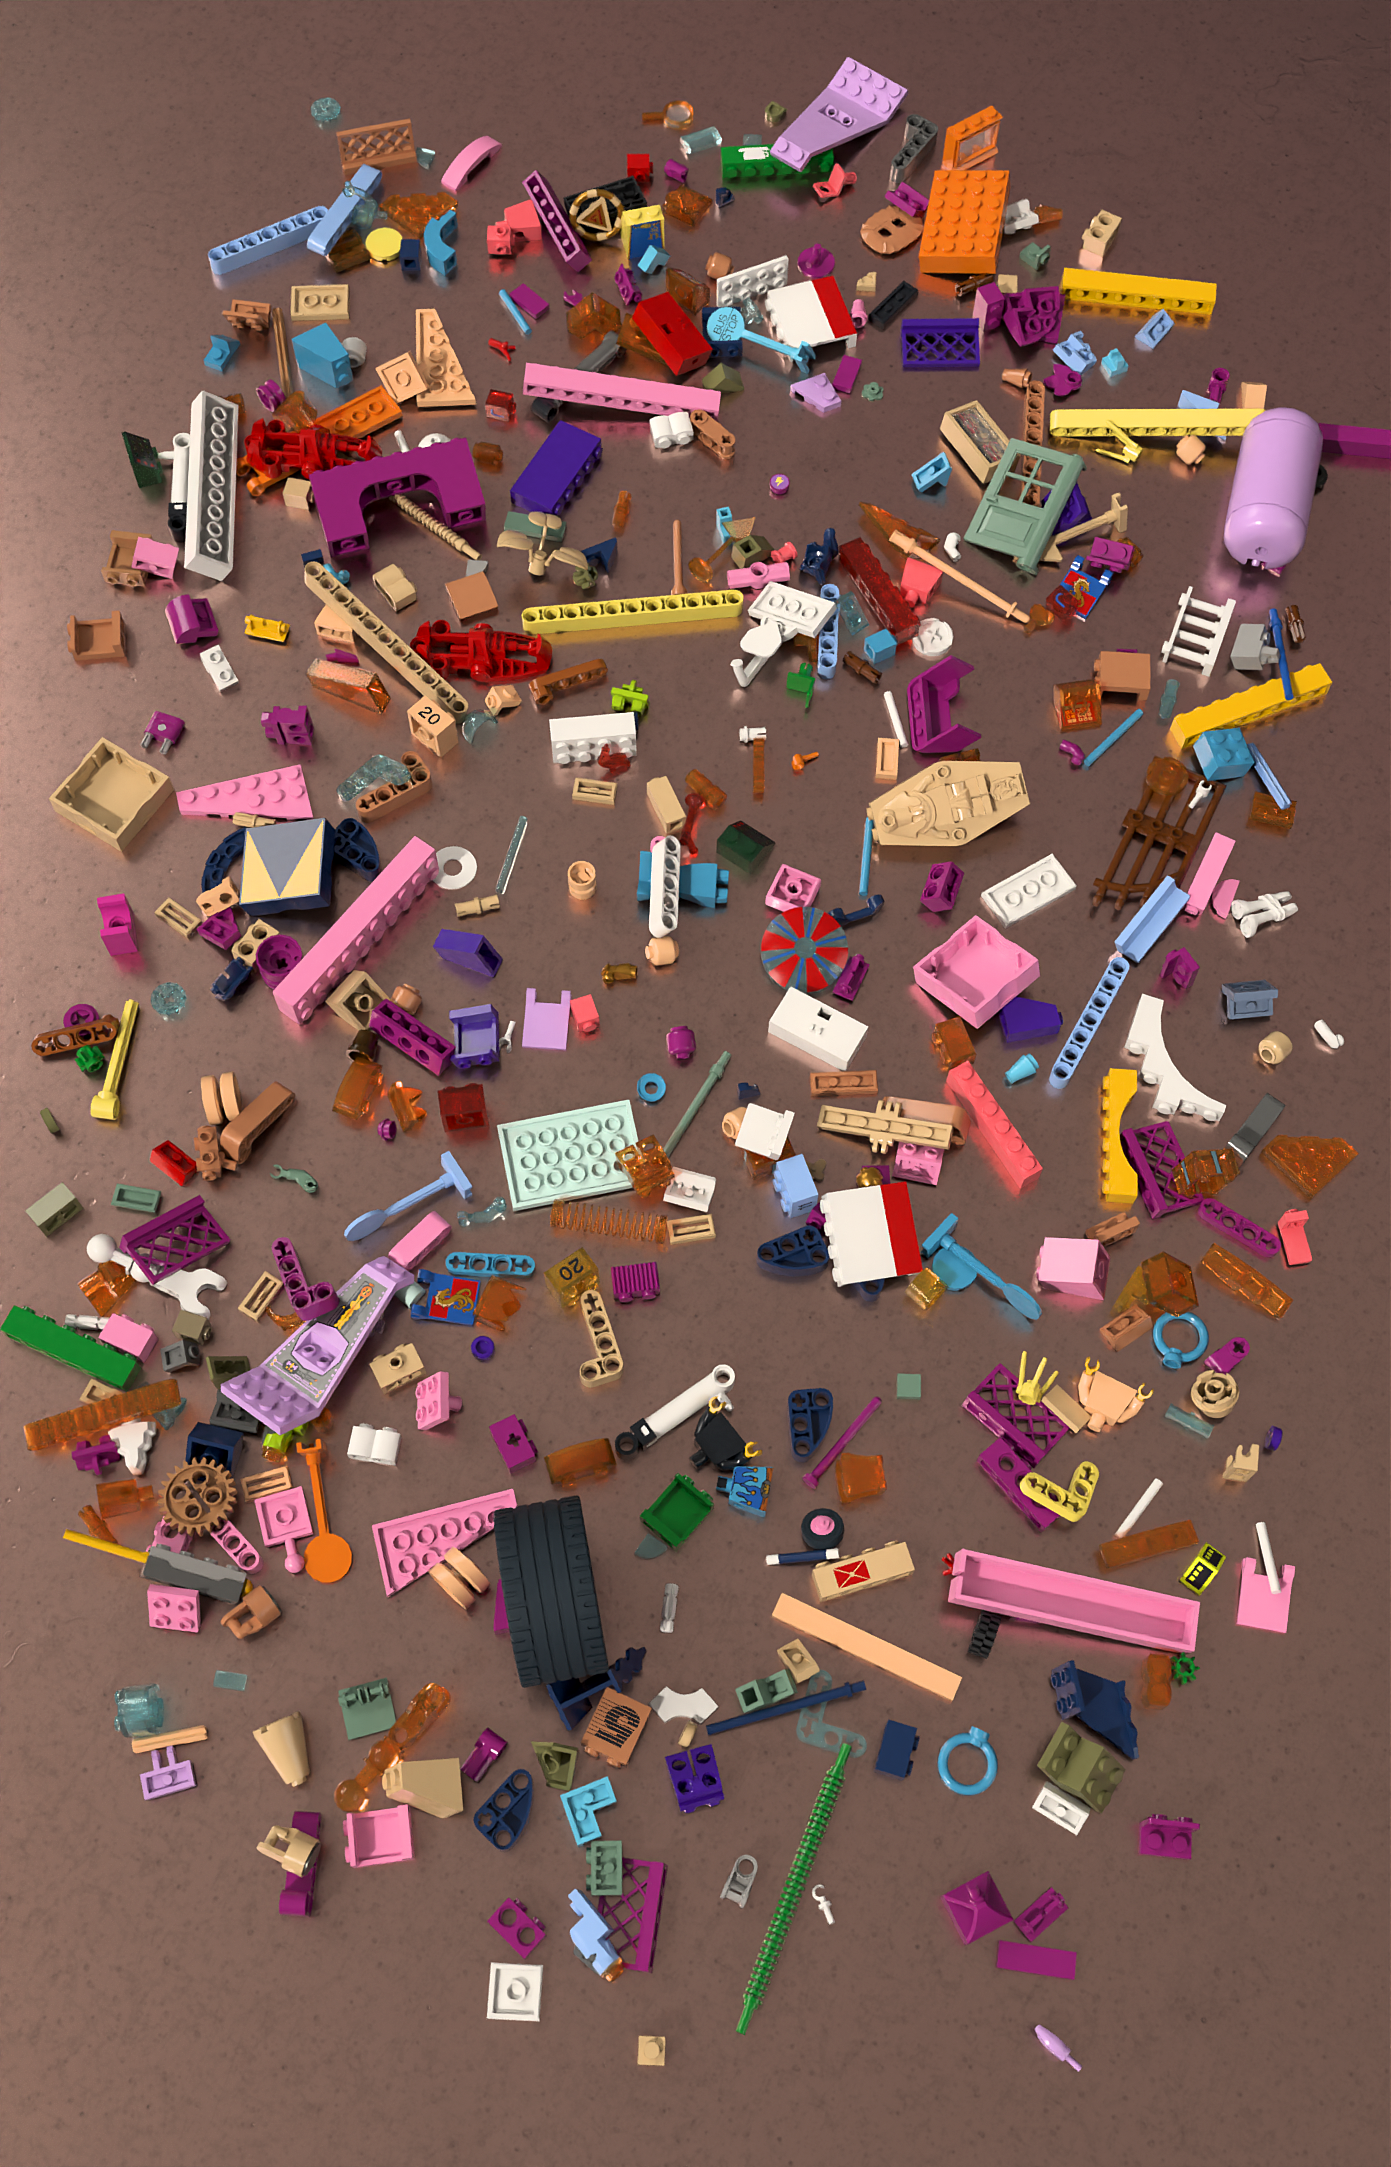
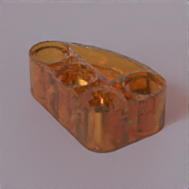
M295 391L274 411L272 417L281 420L285 424L286 432L298 431L302 427H310L315 422L318 411L302 391Z

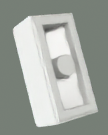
M1047 1781L1032 1807L1075 1835L1079 1833L1090 1813L1089 1806Z

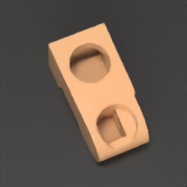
M228 876L218 886L203 892L196 902L206 916H211L239 902L240 890L230 876Z

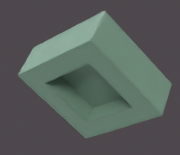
M898 1373L897 1399L920 1400L921 1374Z

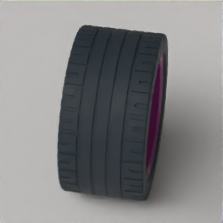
M575 1495L560 1498V1500L553 1499L547 1500L544 1503L537 1502L531 1503V1505L516 1506V1508L509 1507L495 1510L493 1517L499 1570L512 1648L521 1686L526 1688L542 1685V1683H553L557 1680H569L573 1677H585L587 1674L596 1675L608 1672V1659L580 1497Z

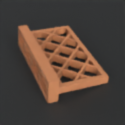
M410 119L336 132L344 175L357 173L363 164L380 169L417 162ZM407 126L404 133L397 131L399 128ZM387 130L389 132L385 137L379 134L381 131ZM363 134H370L367 140L361 138ZM393 135L399 137L395 142L389 140ZM350 137L352 139L347 144L341 138ZM375 138L381 140L377 146L371 143ZM403 140L409 142L407 144H401ZM357 141L362 143L359 149L353 147ZM385 143L390 145V147L382 148ZM367 147L373 149L369 151H364ZM349 150L354 152L353 154L345 155Z

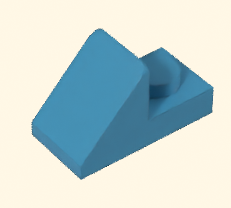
M211 335L213 347L205 357L204 364L222 372L239 347L240 341L224 335Z
M941 453L912 473L914 482L920 492L925 491L936 482L941 483L943 486L947 485L952 467L946 453Z

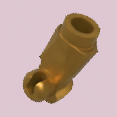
M608 963L602 969V980L610 984L614 979H636L638 967L629 963L610 966V963Z

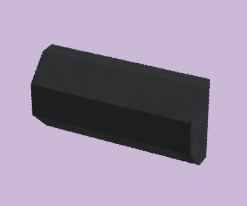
M634 176L592 188L607 190L615 194L620 199L624 211L647 207V201ZM586 191L564 197V205L569 219L572 203L580 194ZM598 196L583 201L579 206L576 216H580L589 208L592 202L597 201L601 197ZM605 198L609 218H617L616 206L609 199ZM578 223L582 228L588 227L587 225Z

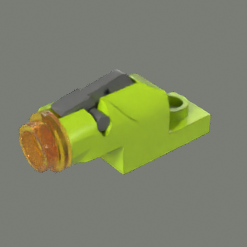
M310 1421L282 1435L277 1434L265 1425L262 1439L263 1446L261 1448L263 1453L261 1456L273 1462H280V1459L284 1458L286 1450L294 1438L292 1433L304 1436Z

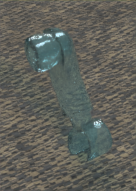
M496 1197L493 1203L484 1211L474 1212L473 1214L465 1211L457 1212V1218H466L459 1219V1225L466 1227L470 1221H474V1223H490L506 1210L505 1199L503 1197Z

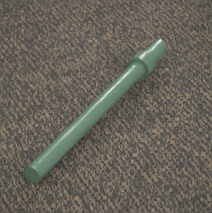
M724 1051L717 1064H713L711 1067L710 1075L658 1156L657 1161L659 1163L665 1164L716 1080L720 1079L725 1072L724 1067L732 1056L729 1052Z

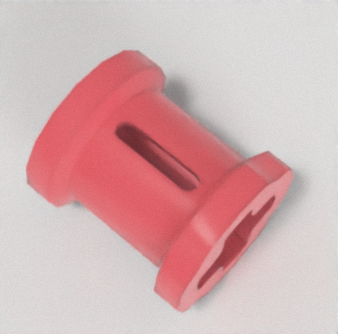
M791 542L785 543V546L779 550L771 551V557L775 564L784 563L798 556Z

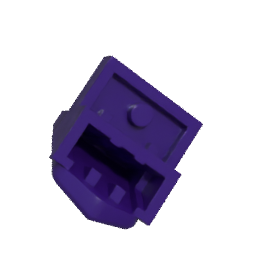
M1077 481L1052 535L1062 533L1092 520L1085 497L1081 494ZM1051 491L1041 500L1042 506L1040 508H1044Z

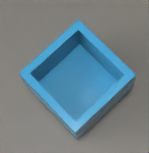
M1240 728L1203 732L1193 745L1207 781L1244 777L1254 764Z

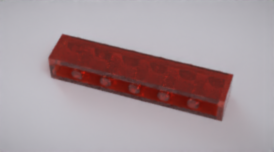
M861 537L840 545L839 561L884 627L887 628L891 635L895 636L897 645L917 637L921 625L918 616L912 613L909 603L903 600L898 587L892 584L889 574L883 571L878 558L872 555L869 545L865 544Z

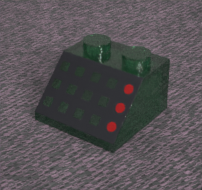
M121 432L139 489L162 483L160 474H164L161 463H156L155 460L158 459L156 446L151 447L150 441L147 438L129 432Z
M740 820L730 824L717 839L716 853L749 874H752L776 842Z

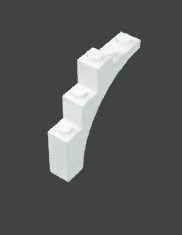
M1142 994L1124 1048L1129 1049L1132 1053L1145 1055L1138 1078L1143 1079L1149 1084H1159L1152 1108L1157 1109L1160 1113L1173 1115L1177 1108H1180L1186 1113H1195L1210 1121H1220L1226 1105L1207 1097L1195 1089L1182 1077L1166 1051L1161 1033V1012L1164 1000Z

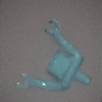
M350 181L344 183L346 188H343L342 191L346 197L357 195L366 202L364 205L354 206L351 216L352 222L348 227L370 229L374 219H387V212L377 211L379 205L371 195L363 189L352 186Z

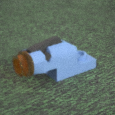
M574 1889L568 1895L572 1900L570 1906L577 1915H584V1917L570 1930L571 1938L575 1944L573 1953L597 1975L611 1983L626 1969L622 1964L623 1960L616 1953L610 1940H606L614 1930L582 1890Z

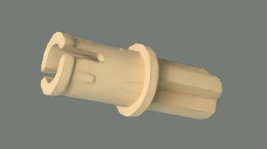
M235 812L233 816V824L249 828L277 824L275 819L258 817V814L253 816Z

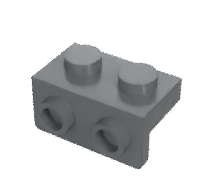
M218 1389L216 1393L217 1402L210 1417V1425L257 1433L261 1421L224 1395L221 1389Z

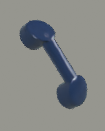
M878 894L866 901L867 908L846 915L842 908H836L828 912V914L840 926H843L855 920L875 915L883 907L885 901L882 895Z

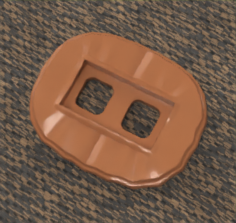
M889 205L886 209H881L878 213H874L872 217H869L862 224L860 232L862 239L871 249L880 254H892L899 252L916 240L922 233L924 226L921 218L912 217L898 206ZM900 219L906 225L902 228H897L893 222ZM887 229L892 234L884 238L878 232Z

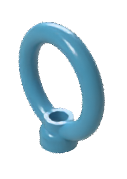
M1186 1310L1168 1311L1158 1318L1153 1328L1155 1345L1164 1355L1163 1363L1170 1368H1181L1182 1362H1189L1199 1358L1208 1347L1209 1333L1207 1327L1192 1312ZM1174 1319H1184L1191 1322L1197 1328L1200 1336L1197 1347L1186 1353L1177 1348H1169L1162 1336L1164 1326Z
M971 1727L969 1733L957 1734L948 1739L942 1746L938 1757V1769L942 1780L951 1790L962 1795H976L985 1791L993 1783L998 1770V1760L993 1747L988 1742L989 1733ZM970 1743L979 1747L987 1757V1772L984 1778L976 1784L965 1785L959 1783L950 1774L948 1758L951 1751L960 1744Z

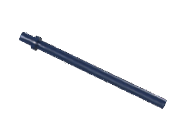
M864 1680L852 1684L846 1682L844 1683L845 1686L706 1725L708 1735L840 1697H853L852 1694L867 1690Z

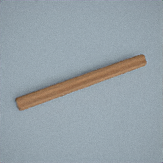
M278 307L272 309L282 391L285 395L286 403H289L295 399L283 312Z

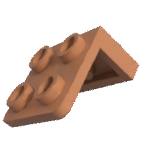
M232 299L231 311H223L222 315L235 328L243 329L244 326H247L256 331H263V328L269 329L272 306L267 303Z

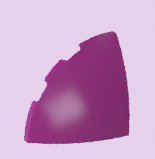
M1058 286L1028 288L1020 293L1003 295L1005 301L1002 315L1010 333L1020 347L1039 341L1054 326L1056 312L1060 308Z

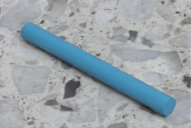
M1137 709L1085 758L1084 764L1090 766L1144 715L1143 711Z
M868 817L865 823L859 894L863 896L868 895L873 840L871 829H874L873 820L869 821Z

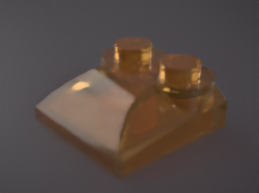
M680 185L675 191L669 192L665 196L662 212L694 227L713 203V199L684 185Z

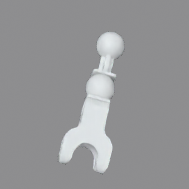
M98 1234L89 1240L87 1254L92 1260L99 1263L112 1260L125 1266L126 1274H131L135 1280L150 1282L128 1253L124 1254L121 1249L117 1248V1244L111 1236ZM135 1250L139 1256L149 1257V1254H139V1251ZM150 1264L149 1269L156 1276L163 1272L164 1266ZM198 1269L189 1273L180 1270L154 1285L150 1282V1285L178 1298L182 1310L206 1317L209 1320L211 1316L210 1310L198 1302L197 1295L201 1290L207 1288L222 1291L226 1287L227 1281L224 1277L208 1269Z

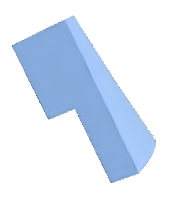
M1082 331L1071 334L1067 341L1056 344L1053 349L1073 371L1078 372L1080 375L1088 371L1097 361L1095 355L1091 352L1090 345L1083 342L1082 337L1084 334Z

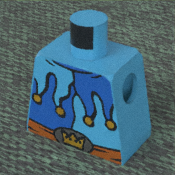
M734 1467L733 1478L718 1476L716 1490L730 1493L729 1505L765 1517L773 1467Z

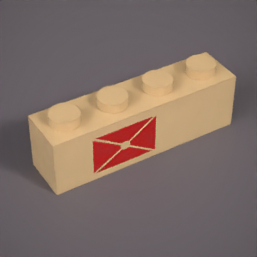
M892 1541L885 1544V1548L876 1550L873 1547L862 1551V1555L853 1557L850 1554L839 1558L837 1563L830 1564L827 1561L817 1564L816 1569L812 1571V1577L820 1602L912 1575L915 1569L906 1542L899 1544L898 1541Z

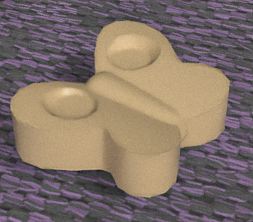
M820 1159L814 1164L805 1161L812 1179H816L819 1182L823 1181L826 1161Z

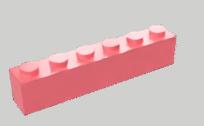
M969 1061L950 1070L946 1082L1019 1188L1021 1189L1037 1180L1043 1170L1042 1166Z

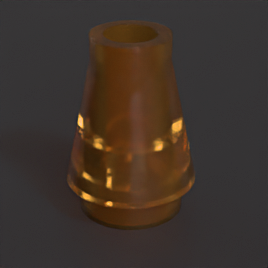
M1041 204L1036 206L1033 213L1038 215V224L1060 221L1063 214L1062 209Z

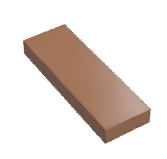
M877 1070L810 1073L811 1096L878 1094Z

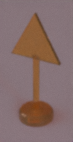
M755 517L722 522V525L731 537L707 561L699 557H694L689 561L688 567L693 576L703 583L710 582L713 578L710 564L733 541L736 543L751 534Z

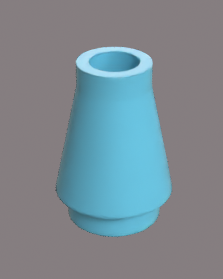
M1030 1053L1026 1056L1022 1055L1005 1072V1075L1013 1084L1036 1073L1039 1065Z

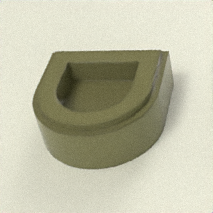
M774 101L765 108V118L770 122H778L787 114V109Z
M49 1109L41 1110L40 1115L50 1133L53 1134L60 1129Z

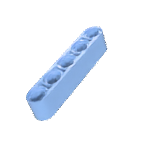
M834 584L824 585L820 598L834 602L837 607L836 611L820 630L818 637L817 673L820 678L825 680L835 676L837 665L839 589Z

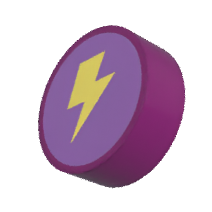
M775 474L771 477L770 489L773 493L784 494L789 490L790 481L786 475Z

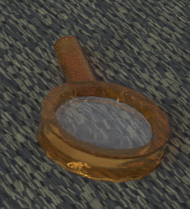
M679 100L666 104L663 112H642V120H664V123L672 129H684L691 125L694 118L692 106L687 102Z

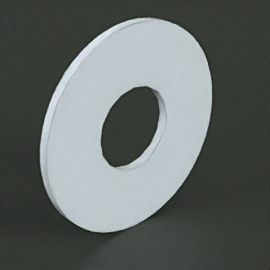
M451 846L443 848L436 853L439 873L433 881L438 886L445 889H459L468 885L476 875L477 864L474 856L468 850ZM447 861H459L462 864L461 872L455 876L447 875L443 869Z

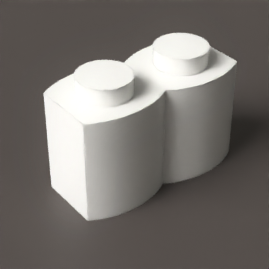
M678 412L670 416H657L650 419V430L656 448H667L673 444H687L693 440V429L688 412Z
M360 1424L359 1427L353 1426L347 1453L349 1458L379 1464L396 1465L401 1442V1435L397 1433L396 1429L384 1427L383 1430L373 1429L374 1426L369 1424Z

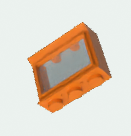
M992 105L947 128L942 163L948 170H967L999 153L996 144L1000 120L1003 119V116Z

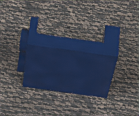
M738 306V307H730V308L736 309V310L739 311L740 314H741V307H740V306ZM702 307L703 337L713 349L709 357L742 356V338L740 340L712 341L708 335V319L712 313L724 307Z

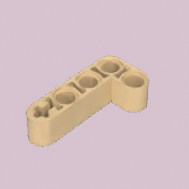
M587 1290L581 1296V1307L598 1358L583 1363L579 1371L582 1384L592 1388L619 1379L623 1375L624 1369L623 1360L602 1298L597 1291ZM589 1300L595 1303L596 1311L593 1313L591 1305L588 1303ZM598 1320L605 1323L601 1328H595L592 1324ZM603 1342H610L612 1344L607 1350L599 1347ZM610 1363H616L619 1365V1368L616 1371H609L607 1366ZM589 1370H593L597 1373V1375L591 1379L586 1378L584 1376V1374Z

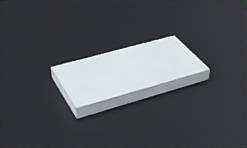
M1051 854L982 892L981 897L1006 929L1074 891L1077 885L1055 856Z

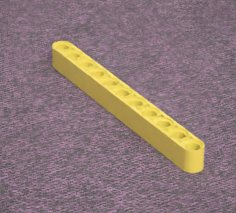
M1054 410L1050 413V434L1053 436H1119L1106 424V420H1109L1126 436H1243L1250 421L1266 410Z
M725 590L532 607L522 612L523 630L527 634L536 635L537 633L547 634L736 617L743 612V594L738 590Z

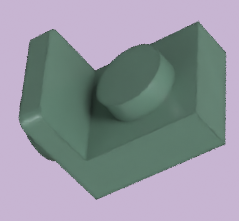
M1032 242L1020 252L1019 258L1037 270L1049 261L1051 246L1046 245L1042 249Z

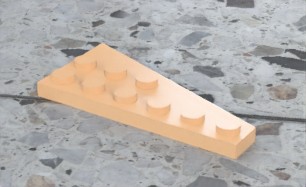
M416 309V363L425 361L427 368L423 371V376L429 386L428 389L417 394L418 407L476 405V399L470 390L468 381L465 379L463 370L444 332L436 310Z

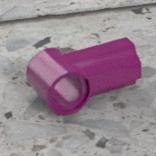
M487 1727L476 1741L475 1749L460 1770L478 1783L493 1760L496 1761L502 1754L508 1742Z

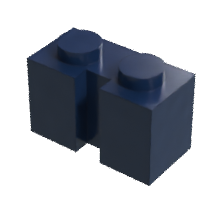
M887 1720L874 1768L875 1773L901 1781L904 1780L905 1775L910 1776L914 1762L909 1760L911 1751L917 1750L920 1736L916 1735L917 1728Z

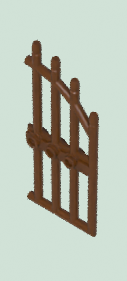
M1154 756L1152 764L1157 765L1137 809L1129 808L1121 826L1127 828L1104 878L1103 880L1096 878L1093 886L1099 887L1093 899V906L1098 907L1106 891L1112 890L1120 892L1115 903L1116 910L1123 908L1129 893L1144 892L1139 905L1142 908L1166 878H1161L1174 848L1186 852L1178 872L1168 875L1175 880L1176 887L1179 889L1227 785L1215 780L1207 781L1206 776ZM1164 769L1176 773V776L1156 818L1145 815V809ZM1184 777L1196 781L1174 827L1163 821ZM1204 781L1202 787L1204 785L1208 787L1212 785L1211 788L1215 789V792L1195 835L1183 829L1192 812L1189 804L1196 795L1199 783ZM1135 831L1147 836L1125 884L1111 882ZM1154 840L1167 844L1149 883L1134 884Z

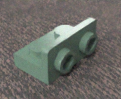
M591 1841V1847L586 1848V1864H591V1874H586V1891H591L592 1897L622 1895V1841Z

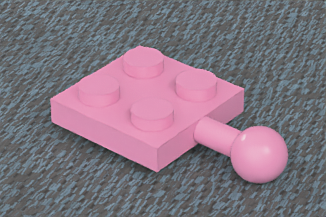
M302 1486L255 1499L264 1545L267 1548L285 1542L288 1554L285 1560V1567L291 1573L300 1572L304 1567V1559L300 1554H297L294 1540L314 1534Z

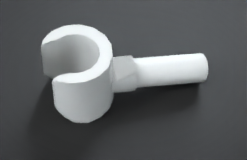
M1201 781L1189 807L1193 809L1199 799L1207 797L1212 785L1209 788L1202 787L1204 781Z
M510 1021L505 1036L499 1039V1051L503 1044H508L507 1053L512 1050L510 1039L516 1022Z

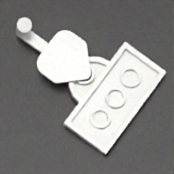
M770 581L748 609L750 616L761 619L760 626L750 629L740 642L742 650L754 654L755 657L745 670H743V661L741 659H735L731 662L739 684L742 687H747L769 657L774 655L779 649L782 642L793 638L797 633L815 638L836 611V604Z

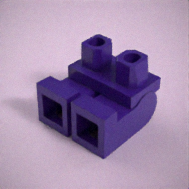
M712 1744L690 1750L696 1775H693L687 1751L665 1757L680 1811L690 1813L695 1811L698 1806L705 1804L710 1806L718 1805L720 1800L724 1799ZM701 1754H708L710 1756L697 1760V1757ZM681 1760L685 1762V1764L672 1767L676 1761Z

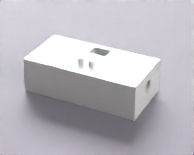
M790 987L769 1021L768 1032L842 1071H847L867 1037L868 1026Z

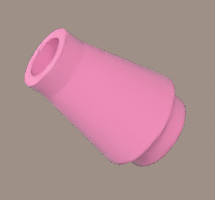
M860 299L853 302V307L849 314L855 328L863 327L868 319L864 302Z

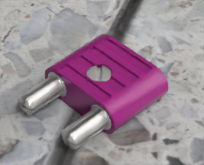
M155 711L144 731L145 737L140 745L143 748H147L152 739L164 742L160 753L165 755L170 746L175 744L185 722L178 717Z

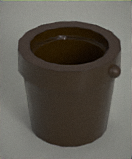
M359 1030L351 1045L348 1046L346 1056L359 1065H372L379 1037L369 1030Z

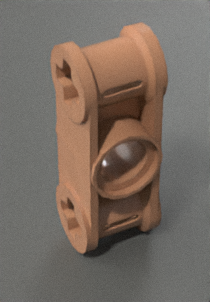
M700 409L693 411L690 415L693 435L722 459L732 458L735 455V436L705 411Z

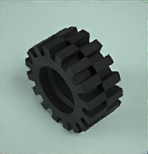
M985 1610L981 1611L969 1644V1653L985 1659L988 1658L999 1629L1001 1616Z

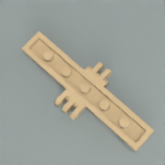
M884 1100L878 1101L876 1113L822 1105L817 1123L819 1129L870 1137V1143H873L872 1152L877 1153L880 1144H882V1154L887 1153L888 1146H893L894 1141L949 1150L954 1129L952 1125L901 1118L902 1103H896L895 1109L892 1111L893 1102L888 1101L886 1109H884Z

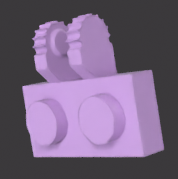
M173 1745L168 1746L166 1751L170 1766L162 1768L161 1755L158 1750L151 1751L154 1770L140 1774L144 1799L146 1801L196 1786L192 1761L187 1760L177 1763Z

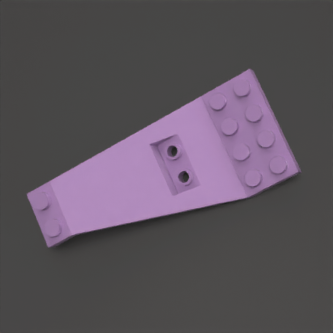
M847 57L828 87L784 131L770 150V154L797 171L802 172L811 157L888 124L908 95V90Z

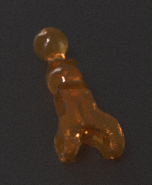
M429 1683L419 1691L405 1712L391 1727L388 1736L385 1735L384 1739L372 1745L369 1750V1756L363 1758L367 1765L355 1779L343 1780L336 1787L334 1801L340 1810L353 1812L363 1805L367 1786L377 1775L383 1777L386 1769L398 1764L400 1753L403 1754L405 1752L403 1749L412 1745L422 1732L447 1708L451 1701V1696L447 1689L438 1684ZM437 1693V1699L432 1703L431 1699ZM405 1729L407 1738L403 1743H398L396 1734L399 1730Z

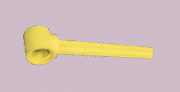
M129 1000L125 1003L103 1091L99 1092L92 1099L91 1116L94 1118L116 1120L118 1117L120 1101L116 1092L139 1003L134 1002V1000Z

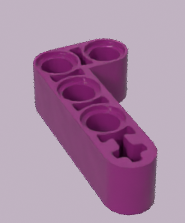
M281 1237L272 1243L271 1248L290 1303L298 1317L303 1321H308L334 1310L339 1305V1297L333 1286L329 1282H320L311 1287L309 1286L298 1253L290 1239Z
M294 1811L292 1828L319 1839L321 1812ZM317 1859L306 1876L300 1877L287 1871L285 1890L281 1891L279 1900L280 1915L311 1916Z

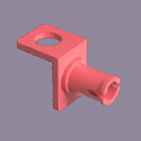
M835 164L829 181L814 183L813 187L821 198L839 196L843 185L855 184L857 177L855 172L845 173L839 164ZM820 187L827 188L829 192H823Z

